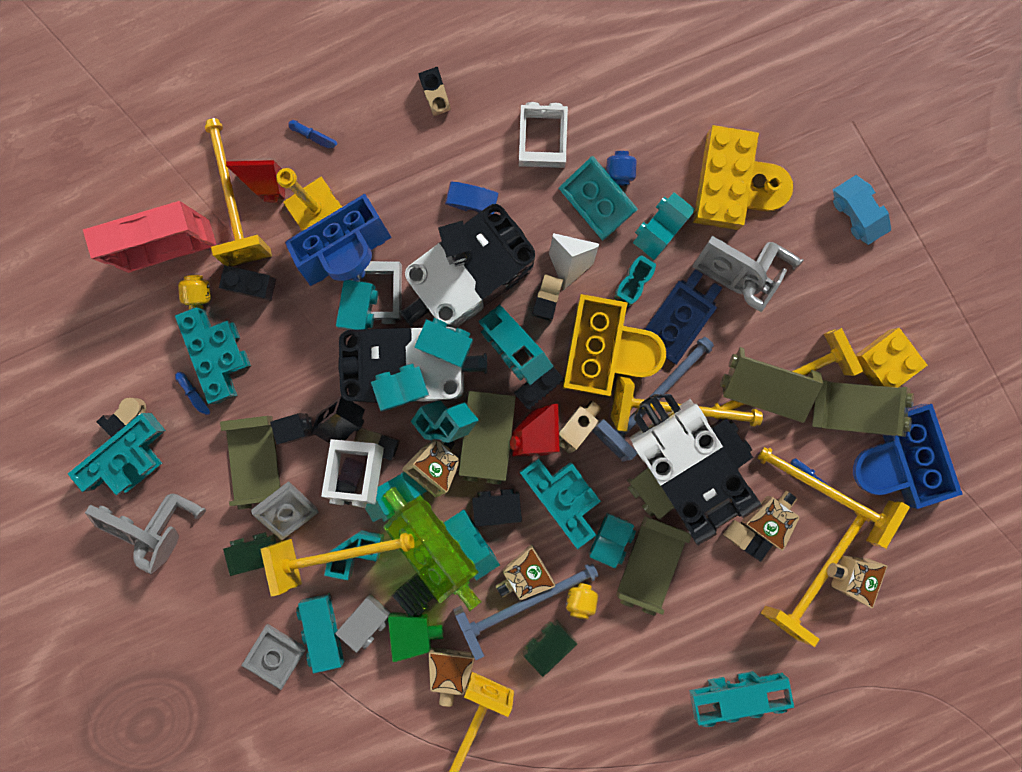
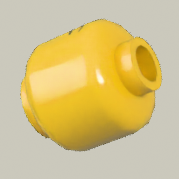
M203 275L184 276V280L178 283L180 303L189 305V309L196 307L203 309V304H207L211 300L209 281L203 279Z
M579 583L578 587L569 589L566 609L571 612L570 616L588 620L589 616L595 615L598 594L591 590V585Z

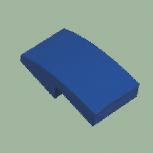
M451 181L445 204L463 211L470 209L480 213L487 206L497 203L498 192L475 185Z

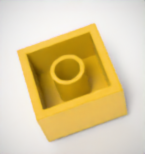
M900 328L886 331L856 354L864 374L873 386L898 388L928 366Z

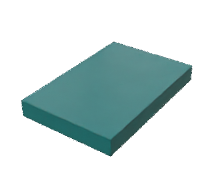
M591 156L558 187L602 241L639 210L594 156Z

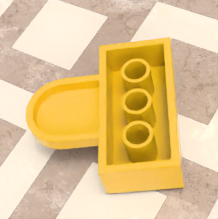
M712 125L706 137L693 223L739 230L745 224L747 209L771 212L780 209L790 200L793 193V181L790 174L781 166L755 161L758 132ZM756 174H763L766 177L767 181L764 187L756 188L752 184V179Z
M580 294L562 388L611 396L615 373L639 378L649 377L657 373L664 365L666 359L665 345L662 339L651 331L623 326L627 302Z

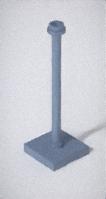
M706 337L697 341L698 347L650 396L665 394L705 352L709 354L712 351L713 343ZM641 409L639 414L643 417L646 412L644 409ZM637 410L629 417L627 432L613 429L604 419L600 420L592 430L621 461L632 460L638 454L624 437L636 424L634 416Z
M593 564L584 565V571L555 584V587L528 597L477 623L475 621L469 623L462 605L453 609L475 660L484 657L476 638L481 635V631L589 578L591 581H594L599 576Z

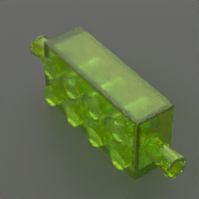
M396 487L388 490L383 497L386 498L395 510V513L384 525L385 531L392 540L399 539L402 533L412 534L415 541L414 548L407 552L400 548V551L439 603H442L452 594H457L470 612L482 602L468 585L470 584L469 581L479 573L473 561L465 555L458 541L453 539L447 531L445 524L438 519L432 511L430 504L421 495L407 503Z

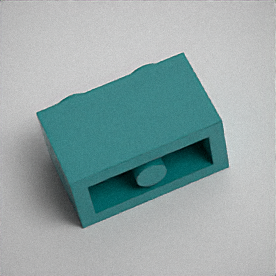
M353 280L343 281L336 327L346 330H360L373 327L374 314H371L372 305H376L378 300V291L375 290L376 287L373 284Z
M433 318L432 322L426 319L415 348L462 368L473 344V339L469 338L471 333L460 328L452 331L446 328L447 323Z

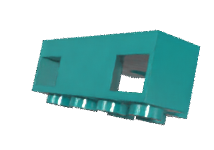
M500 304L478 321L483 328L481 334L488 342L493 340L490 344L498 354L503 353L501 359L509 369H512V372L520 381L524 378L531 385L553 367V364L542 349ZM522 348L530 358L532 357L523 366L513 357Z
M198 307L175 315L207 403L218 404L238 396L230 374L250 367L251 364L246 351H239L236 340L240 339V335L235 323L225 321L211 327L206 311Z
M141 413L71 470L68 475L82 492L95 490L105 482L115 495H120L123 491L128 493L163 464L148 445L166 430L152 413Z
M539 458L520 471L522 477L577 549L596 536L595 532L583 518V515L601 501L571 462L553 476Z
M754 671L738 674L739 683L731 684L730 681L725 682V677L708 679V687L689 690L694 719L699 726L702 725L703 727H712L717 724L716 722L721 721L733 723L739 721L742 717L748 716L750 718H760L764 716V713L769 712L781 714L787 712V709L794 708L789 678L783 673L759 677ZM779 690L784 691L785 698L768 701L767 693ZM714 703L713 708L715 711L699 714L698 706Z

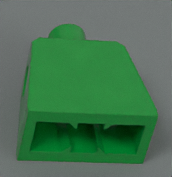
M391 612L388 616L392 662L428 653L431 650V640L444 639L443 624L429 626V616L427 614L418 616L415 613L410 617L407 613Z

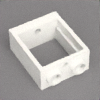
M528 102L526 105H521L519 166L565 168L568 106H563L560 103L540 106L536 102ZM526 118L561 119L559 153L525 152Z
M370 261L365 269L366 274H394L393 312H371V314H374V320H382V324H396V320H401L402 316L399 312L400 309L402 310V264L400 262Z
M331 439L321 497L330 499L329 503L344 505V501L352 502V506L366 508L367 504H375L384 448L376 443ZM342 453L368 456L362 495L335 492Z

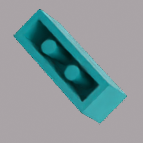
M330 593L302 599L298 603L299 607L296 608L298 620L302 621L304 630L301 631L303 643L307 644L309 653L306 654L308 666L312 667L313 673L342 667L345 660L340 638L335 634L338 631Z

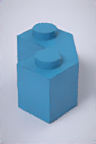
M855 175L833 189V204L839 212H844L850 217L853 236L857 240L861 239L869 245L891 231L890 218L885 206L879 207L872 195L876 192L872 186Z

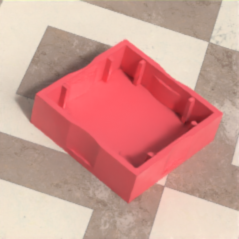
M181 201L83 229L91 259L113 265L128 273L203 251L217 245L209 219Z

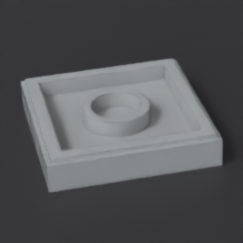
M289 481L251 510L252 515L281 541L319 513L317 507Z
M267 624L241 666L282 690L307 648Z

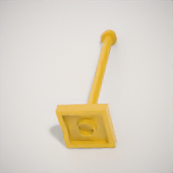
M209 119L205 122V131L211 135L235 240L212 246V254L223 265L231 267L271 257L270 247L258 235L246 238L243 236L220 136L223 126L219 119Z
M283 168L278 172V184L283 188L290 189L294 193L283 203L302 231L342 208L322 176L302 188L297 182L296 173L292 169Z
M839 328L824 333L831 348V353L792 371L805 376L811 370L816 371L834 361L839 364L844 375L855 376L863 372V369L843 329ZM731 400L720 406L718 403H715V406L711 408L734 410L744 405V403Z
M622 374L617 375L610 418L618 431L627 432L630 411L632 408H639L640 403L644 399L634 398L635 385L629 376ZM660 402L666 412H672L667 402ZM699 406L705 417L750 422V426L753 427L761 425L763 420V413L757 409H752L750 413Z
M763 447L757 457L761 461L760 463L765 464L767 461L875 522L866 541L874 546L887 549L910 506L903 502L888 501L882 513L878 514L771 454V448Z
M855 512L857 517L792 614L789 613L787 615L779 609L765 606L761 611L763 616L799 642L815 647L820 640L800 625V618L828 578L827 569L829 565L839 562L865 521H871Z
M402 533L399 539L296 559L292 539H288L262 548L261 554L271 596H276L302 584L299 568L400 548L407 552L414 548L415 541L412 534Z
M471 672L464 698L479 704V707L449 772L460 771L488 708L509 717L513 706L514 690Z

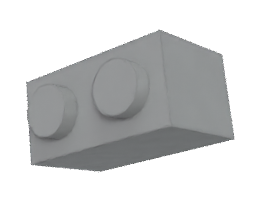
M369 594L335 634L356 653L361 647L365 650L374 640L371 635L377 629L381 632L389 623L387 617L390 611Z

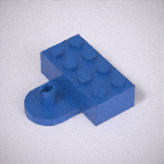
M363 194L285 241V244L297 269L308 284L313 286L324 280L327 276L337 281L349 279L359 281L358 275L363 278L366 274L365 269L372 258L371 250L382 245L392 237L366 194Z
M919 404L909 408L908 417H911V430L906 432V437L883 435L885 443L863 450L856 457L853 464V477L862 490L875 495H885L901 489L905 504L910 506V508L920 509L963 495L933 404Z

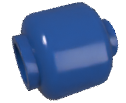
M615 151L614 156L607 158L606 172L618 186L630 185V182L636 178L637 160L635 157L629 156V151Z

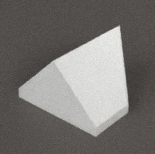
M553 233L549 256L558 278L563 279V290L594 264L599 247L598 243Z

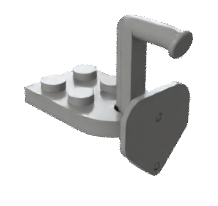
M712 236L692 267L732 291L743 294L748 305L762 312L787 272V269L783 268L773 280L767 277L766 272L775 255L793 266V270L801 265L804 260L780 245L768 242L755 261L727 245L724 241ZM762 291L764 294L761 300L754 296Z
M169 494L164 498L145 530L133 525L134 522L125 516L118 518L112 515L113 512L101 505L99 508L90 505L85 514L96 528L134 545L133 558L135 565L139 569L152 574L167 561L178 542L179 535L172 526L166 529L162 537L159 536L176 508L180 507L192 513L195 519L203 516L206 509L177 494ZM148 551L153 552L151 561L144 559Z

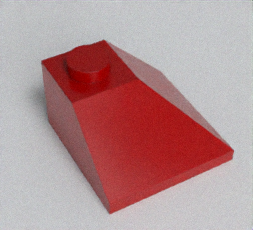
M274 160L226 161V167L257 196L264 199V202L276 203L278 199H285V188L281 187L277 182V174L282 168Z
M551 404L533 410L512 432L510 447L513 456L539 457L560 452L558 404Z

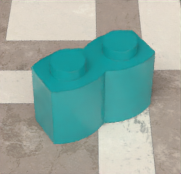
M642 255L639 256L629 267L626 278L617 287L614 299L627 302V307L635 303L641 296L644 285L652 278L656 269V263Z
M414 364L400 367V372L391 375L390 372H385L375 376L376 380L372 381L371 384L380 411H386L430 396L419 366L414 367Z
M607 512L588 554L589 557L613 568H616L618 564L622 565L627 553L624 551L627 542L631 543L636 534V530L633 529L634 524Z

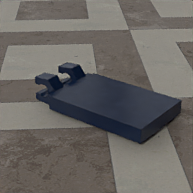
M696 269L693 270L686 282L681 280V282L678 281L644 329L655 333L662 339L666 348V358L675 365H677L717 309L714 300L722 290V287L716 283L710 286L705 295L696 290L694 287L703 276Z

